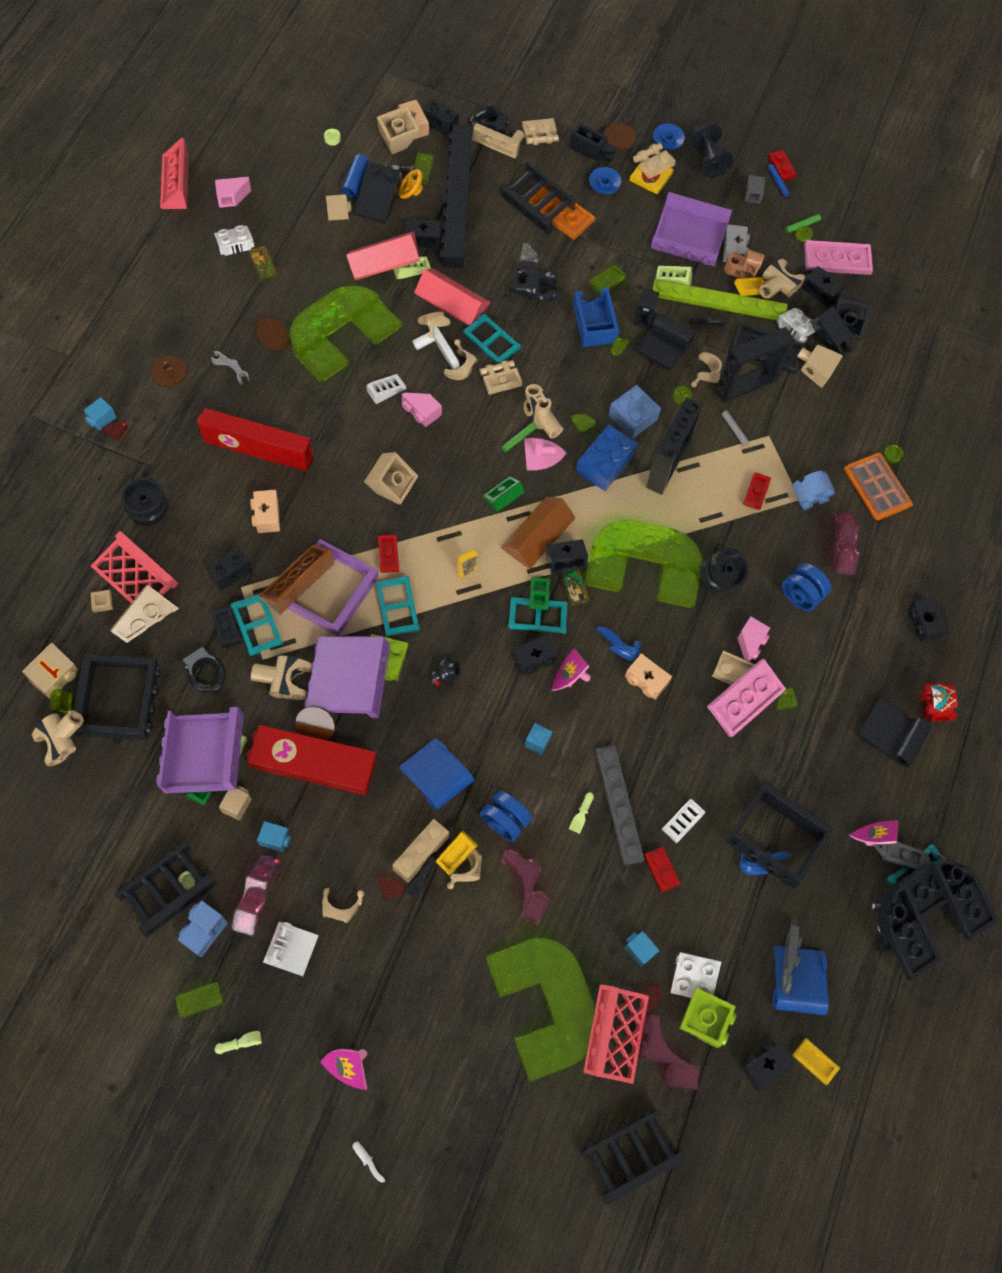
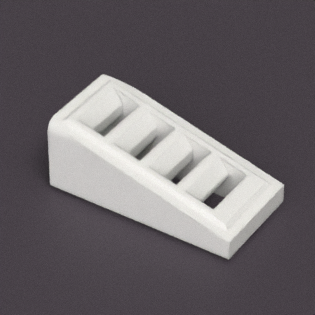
M398 374L366 385L367 392L375 404L406 389ZM394 381H397L399 386H396L394 384Z
M690 799L662 828V831L677 844L705 814V811ZM687 808H689L696 815V817ZM683 813L691 820L690 823L682 816ZM677 819L686 827L685 829L676 822ZM671 825L680 832L679 835L670 828Z

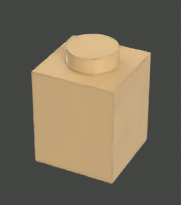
M346 194L326 196L329 221L349 219L348 212H351L350 201H347Z
M240 786L236 790H228L219 806L221 812L240 821L252 800L248 794L249 791Z

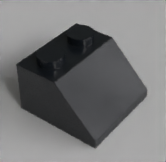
M837 295L834 308L852 333L850 337L862 340L873 305Z

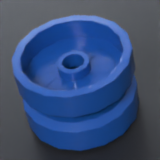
M803 563L783 581L782 590L791 603L801 610L809 612L813 611L821 600H824L829 595L831 584L825 574L817 567Z
M498 791L491 800L493 805H486L480 812V816L500 836L508 841L515 842L521 834L520 828H526L532 821V816L515 798L503 791Z

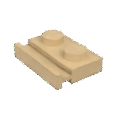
M723 651L712 677L732 685L755 664Z

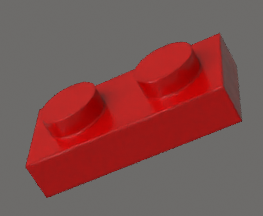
M784 150L769 153L768 160L774 165L783 181L796 178L797 173Z
M754 472L743 505L760 510L771 477Z
M397 535L378 536L381 573L400 572Z
M664 847L644 855L661 893L680 885Z

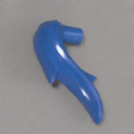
M605 627L596 628L612 644L609 647L610 650L628 661H634L639 657L640 641H635L633 646H628L621 641L618 633L615 634Z
M769 850L767 852L778 861L792 856L788 852L770 853ZM741 853L739 866L744 874L751 876L768 874L763 867L750 861L746 855Z

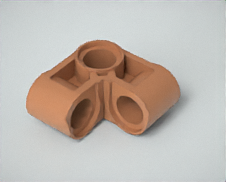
M750 249L746 257L739 253H731L724 266V270L728 275L740 279L755 278L765 255Z

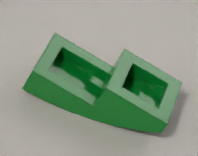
M531 577L529 609L548 610L550 579Z

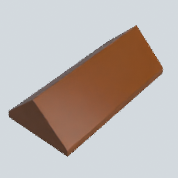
M546 496L501 546V549L528 569H531L546 552V545L553 544L575 520V516L563 498Z
M312 545L258 596L281 615L334 565L333 552L331 549Z

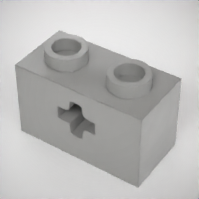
M728 224L724 235L723 262H727L731 253H739L746 257L749 250L746 246L750 239V234H747L748 227Z

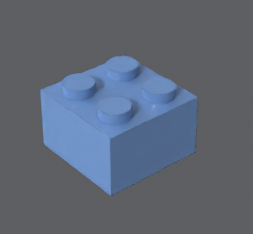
M636 385L611 404L608 416L633 439L658 420L661 408Z

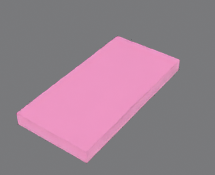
M805 240L806 271H813L819 266L827 272L871 275L873 272L871 244Z
M761 659L707 707L728 736L733 737L781 695L786 688L765 659Z

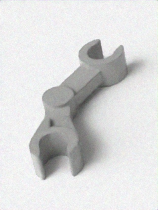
M214 351L215 356L219 358L211 357L213 364L230 366L237 374V380L240 384H243L241 377H246L249 381L248 373L242 371L237 360H231L221 352Z

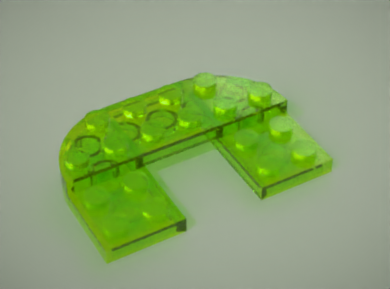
M361 286L340 287L306 308L294 319L290 329L293 352L298 360L321 383L348 365V359L326 338L328 335L351 320L376 345L402 327V322L380 301V296L374 291Z
M618 520L606 525L598 532L591 548L584 585L621 592L627 558L633 557L663 564L657 601L694 608L702 556L697 545L690 537L672 528L635 520Z
M545 938L529 939L521 944L485 956L499 998L540 983L555 1024L514 1039L529 1082L568 1068L581 1061L587 1055L595 1005L575 956L562 944Z

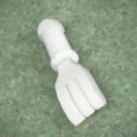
M354 1142L352 1148L362 1160L363 1165L368 1164L373 1176L381 1183L385 1182V1178L378 1173L372 1161L373 1157H370L359 1142Z

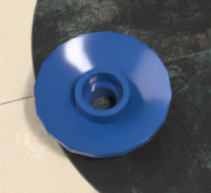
M673 124L659 125L653 133L654 142L656 144L661 143L663 149L667 150L679 148L685 139L681 128Z
M600 167L590 174L589 183L596 192L611 194L620 188L621 176L614 169Z

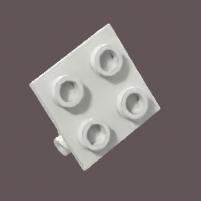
M239 225L234 229H222L214 233L221 255L233 254L231 246H233L234 253H237L235 245H238L239 252H242L240 244L243 251L251 250L254 247L253 238L247 226Z
M793 308L783 313L777 321L779 328L787 327L791 335L794 336L793 338L801 343H805L806 337L815 332L811 323L812 319L806 317L800 309Z
M279 922L263 963L303 976L319 935L293 927L287 922Z
M680 952L676 958L677 966L670 993L691 998L695 988H698L714 996L721 961Z

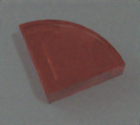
M113 422L103 427L102 432L118 441L128 429V425L123 422Z
M379 878L385 900L405 893L404 888L398 881L392 878Z
M659 984L639 992V994L649 996L647 1013L655 1009L659 1002Z

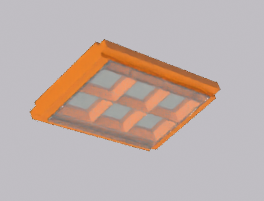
M876 453L843 468L875 521L913 506L912 501L881 453Z

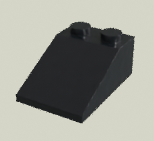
M369 162L363 177L354 215L386 224L402 185L401 171Z

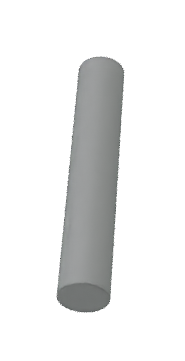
M727 410L724 411L721 415L742 445L747 446L750 443L729 412Z

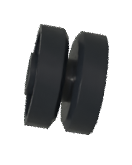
M140 477L131 480L125 485L121 500L129 518L134 523L142 526H151L160 522L165 517L168 511V502L161 485L157 481L148 477Z
M731 547L706 555L700 564L702 582L709 590L716 593L742 586L749 575V566L746 558L739 550Z

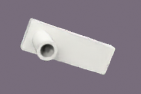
M437 326L433 327L434 337L432 339L428 337L430 333L428 332L412 341L416 350L435 341L451 369L454 370L460 367L457 358Z

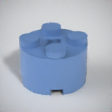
M817 471L806 475L801 483L798 480L792 485L803 510L811 508L813 503L819 502V504L826 503L830 500L829 497L835 494L826 471Z

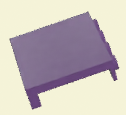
M669 192L651 248L715 267L732 210Z
M318 637V643L315 645V659L311 666V680L308 682L309 692L305 700V707L319 706L326 709L329 713H367L371 718H379L391 644L385 637Z
M230 707L229 713L175 716L172 711H168L167 718L164 721L166 730L165 737L162 738L163 751L159 758L160 773L157 775V785L164 793L236 790L244 715L238 707Z

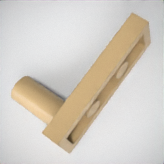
M476 123L473 128L472 140L516 158L520 142L524 138V133L521 130H517L510 138Z

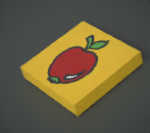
M639 164L630 176L629 181L658 195L673 174L674 169L669 168L648 179L639 169Z

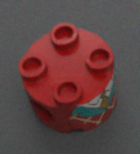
M952 682L928 683L924 686V691L920 693L921 702H925L926 709H923L924 720L935 722L954 721L956 719L957 713H953L954 708H958L956 688L952 686Z

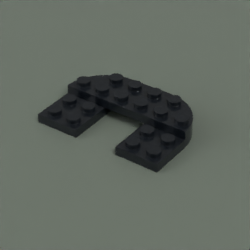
M953 860L929 862L892 885L885 893L879 908V930L883 941H889L907 980L915 979L942 960L923 918L945 903H948L965 940L973 939L998 921L978 877L966 865H961Z

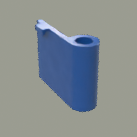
M358 154L355 156L341 188L343 194L357 200L364 174L370 162L363 155Z
M436 738L399 766V769L424 794L427 802L436 811L474 781L473 776L466 767Z
M775 946L776 987L773 993V1008L775 1010L825 1016L828 1011V989L826 977L827 957H825L824 951L797 948L800 960L798 966H794L792 970V986L790 993L786 995L782 992L785 947Z

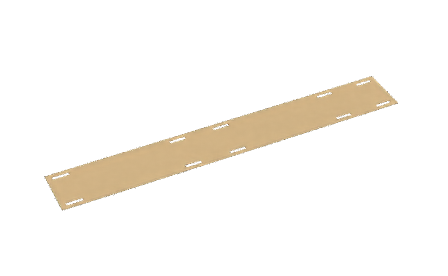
M766 436L749 441L750 443L747 446L739 444L680 461L677 468L699 462L700 467L679 473L675 470L662 495L646 488L651 471L648 470L616 479L606 491L597 486H592L557 496V498L564 499L575 516V520L554 543L583 539L588 553V563L795 502L798 499L792 488L793 484L770 437ZM760 444L765 446V448L745 454L741 451ZM754 472L771 477L765 499L787 493L789 496L767 504L764 499L760 510L743 505ZM542 501L397 542L400 572L381 573L379 548L351 555L378 570L379 578L376 582L409 576L416 614L531 580V577L539 578L551 574L550 568L528 574L526 566L501 549V546L527 519V517L507 522L506 517L527 511L532 513ZM720 512L723 514V517L703 523L699 521V518ZM457 531H461L462 533L461 536H457L438 542L436 539L437 537L451 534ZM475 549L478 553L477 570L460 579L457 574L458 556ZM546 552L532 568L548 563ZM334 560V565L294 603L333 624L365 576ZM278 577L241 587L244 599L256 596L253 595L252 590L269 586ZM376 582L339 637L384 624ZM405 584L382 588L385 605L408 601ZM476 584H481L482 586L480 589L460 595L456 593V590ZM261 602L247 606L251 622L267 617ZM268 605L282 642L295 638L296 643L271 651L270 649L262 651V659L317 644L318 637L337 636L289 609H286L279 615ZM410 607L386 611L388 622L412 616ZM269 623L254 628L258 645L275 639Z

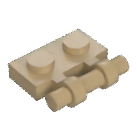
M554 118L522 121L526 144H533L534 146L538 145V143L547 142V144H552L559 141L558 134L556 135L557 130Z
M661 143L649 146V149L641 150L633 157L634 162H642L639 169L648 179L675 165L674 158L666 150L660 153L659 150L663 148Z
M506 360L501 361L500 364L493 366L489 364L485 368L479 369L481 376L487 374V376H483V381L489 395L522 386V380L517 368L510 369L515 367L513 360L508 362Z

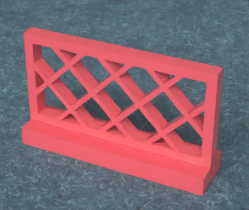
M121 531L115 536L117 539L91 565L97 573L130 603L134 601L133 597L136 598L139 595V584H148L151 588L152 583L163 584V588L158 592L162 596L171 587L174 589L179 584ZM118 546L123 548L122 556L113 557V551ZM135 559V568L126 569V560ZM122 560V569L113 570V561ZM103 561H109V570H100L98 566ZM139 571H148L149 580H139ZM126 572H135V581H126ZM113 573H122V582H113ZM126 585H135V594H126Z
M600 984L583 1073L631 1084L634 1083L649 996ZM618 993L622 994L625 1000L619 1007L617 1005ZM640 998V1008L635 1011L632 1002ZM628 1006L632 1015L625 1020L621 1011ZM617 1015L621 1024L614 1029L613 1020ZM635 1020L636 1030L631 1033L628 1024ZM624 1028L628 1037L621 1042L617 1033ZM613 1037L617 1046L610 1051L608 1048L609 1041ZM631 1042L632 1052L627 1055L624 1046ZM620 1050L624 1059L616 1064L613 1055ZM609 1060L613 1068L609 1072L604 1073L605 1063ZM625 1064L629 1068L627 1078L623 1077L619 1070Z

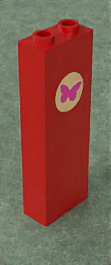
M207 408L198 417L197 424L205 443L302 471H308L313 458L311 441L308 437Z
M259 725L258 730L253 732L252 749H248L246 754V761L250 768L367 795L377 758L376 752Z

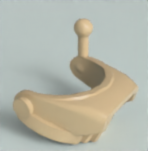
M433 312L420 316L418 323L430 325L428 337L432 339L434 337L433 327L450 325V319L444 316V312Z
M459 339L455 340V345L458 347L457 353L465 357L466 362L458 369L444 370V375L453 380L468 378L472 371V366L477 362V358L462 349Z
M703 352L699 354V359L709 366L711 373L699 372L697 374L698 378L691 383V386L696 387L700 380L718 383L722 367L721 360L711 353Z
M476 849L467 857L471 864V871L465 874H452L451 882L447 884L448 889H453L454 883L457 881L469 882L480 879L482 856Z
M325 888L322 900L323 917L327 916L328 918L348 923L357 912L359 905L361 906L364 892L362 890L357 892L358 900L355 905L349 909L341 910L334 908L328 902L327 897L330 888Z

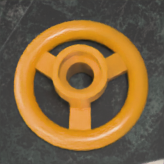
M415 169L405 176L398 193L400 198L407 199L412 195L417 196L423 189L421 184L423 174L421 170ZM418 174V178L413 180V176Z

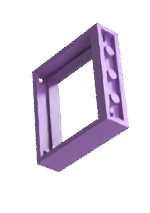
M319 539L317 544H315L316 546L331 549L334 560L363 574L365 577L333 624L296 603H293L287 609L339 637L379 578L378 570Z

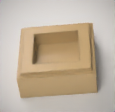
M111 590L91 592L93 612L113 610Z

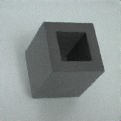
M748 176L745 185L744 202L761 203L764 194L765 177Z

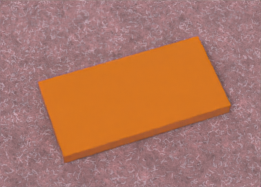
M542 187L528 202L536 206L549 191ZM555 196L540 212L548 215L562 201ZM575 203L576 209L574 211L567 206L552 220L553 226L573 240L595 221V216L577 203Z

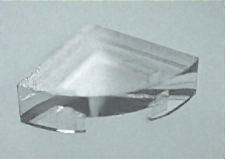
M523 243L520 260L537 262V252L529 244Z

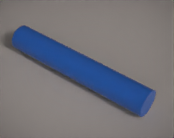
M770 164L767 168L784 197L789 196L790 192L773 164Z

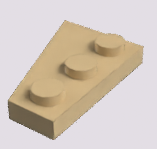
M146 585L110 631L128 643L146 631L147 628L179 608L149 585Z

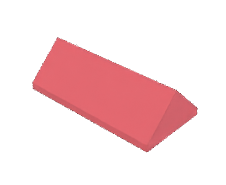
M183 138L178 140L162 155L160 208L187 209L189 155L185 139Z
M414 231L352 250L347 254L355 280L420 261Z
M424 269L415 289L416 295L468 326L475 322L490 305V301L435 269Z

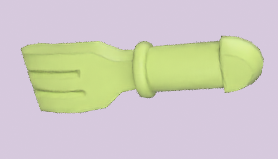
M588 792L584 796L583 803L579 808L580 812L575 815L569 827L570 830L579 834L585 823V814H588V809L594 800L592 792Z
M259 1031L246 1033L239 1040L234 1039L233 1041L217 1044L214 1050L217 1054H223L230 1050H238L240 1047L261 1044V1034Z

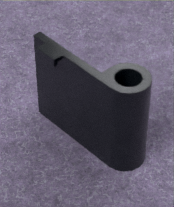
M660 312L656 316L651 329L634 347V350L665 369L670 370L692 343L696 332Z
M879 697L857 734L868 745L875 746L896 763L909 767L932 728L925 720L919 718L911 720L886 700Z

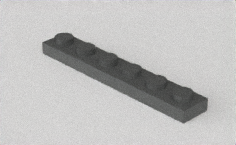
M616 746L598 748L595 752L623 866L643 862L644 857Z

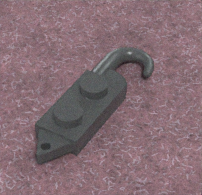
M900 842L873 845L882 855V860L913 871L930 862V858L925 851ZM936 855L940 860H946L943 855Z
M793 918L786 936L783 962L782 992L786 995L790 993L792 986V970L794 966L799 964L800 954L797 953V948H800L802 942V935H799L800 927L797 925V919Z

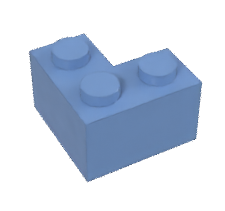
M203 901L191 908L190 916L188 917L191 923L189 926L185 925L182 928L178 941L199 957L204 955L228 924L221 914Z

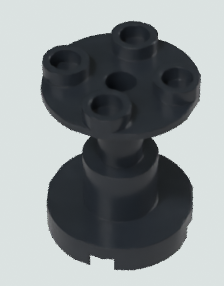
M716 122L695 128L691 138V144L695 149H706L704 153L705 158L701 162V170L703 175H708L709 178L724 175L727 172L726 169L729 166L731 168L734 163L731 152L720 149L719 146L715 145L722 136V129Z

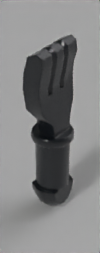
M385 164L387 167L400 170L401 173H410L416 169L414 166Z
M695 314L691 316L689 324L724 326L726 321L723 318H705L703 315Z
M431 856L427 859L421 872H419V877L412 881L406 893L414 898L419 896L424 887V879L428 878V874L436 864L435 857Z

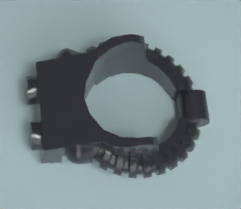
M491 104L487 105L485 111H480L472 116L469 121L473 129L477 123L476 121L483 118L490 119L493 122L482 121L481 125L503 135L506 133V126L510 122L508 115L498 111Z
M203 647L195 649L192 654L184 657V669L188 672V680L195 689L205 693L212 691L217 693L222 689L221 685L224 684L226 678V669L221 660L212 656L211 652ZM204 664H212L219 669L218 683L212 687L210 684H201L196 679L195 673L197 669Z

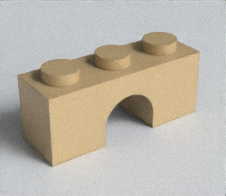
M433 819L392 865L393 871L409 883L422 869V865L433 852L436 853L449 838V831Z

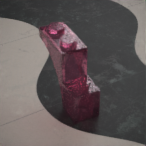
M835 514L836 550L833 568L836 573L855 575L860 555L856 550V545L861 527L851 514Z
M505 850L501 857V862L515 872L523 888L524 905L520 916L539 925L551 900L545 892L540 890L533 891L542 867L533 859L526 860L522 858L521 854L514 850Z
M260 855L247 876L243 898L235 910L232 930L253 935L259 925L263 906L273 878L279 868L280 860Z
M648 1016L647 1020L644 1021L643 1033H646V1042H642L641 1055H644V1061L670 1064L665 1072V1081H668V1087L697 1090L699 1066L688 1064L678 1058L663 1039L659 1016Z

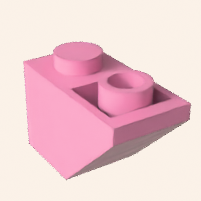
M249 177L215 180L219 208L237 206L251 192Z
M402 394L403 408L407 412L412 413L418 423H422L425 427L442 415V405L430 394Z
M751 616L738 636L743 658L749 662L751 659L756 660L761 652L758 649L760 644L765 645L770 637L767 634L770 627Z

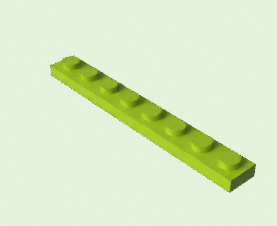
M658 279L654 280L652 289L660 292L659 298L777 321L780 319V315L787 312L788 304Z

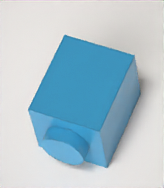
M101 397L84 409L86 422L91 427L95 426L99 431L116 419L113 408Z
M535 723L526 739L524 747L543 755L551 739L552 731Z
M264 821L257 842L260 846L283 852L284 848L290 844L291 835H289L288 828Z
M643 931L638 935L634 932L626 940L628 944L624 947L640 967L660 951Z

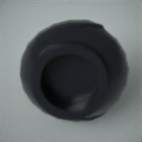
M449 658L441 659L438 662V671H432L429 674V680L437 686L440 685L441 680L445 683L451 682L460 675L459 663L457 661L453 662Z

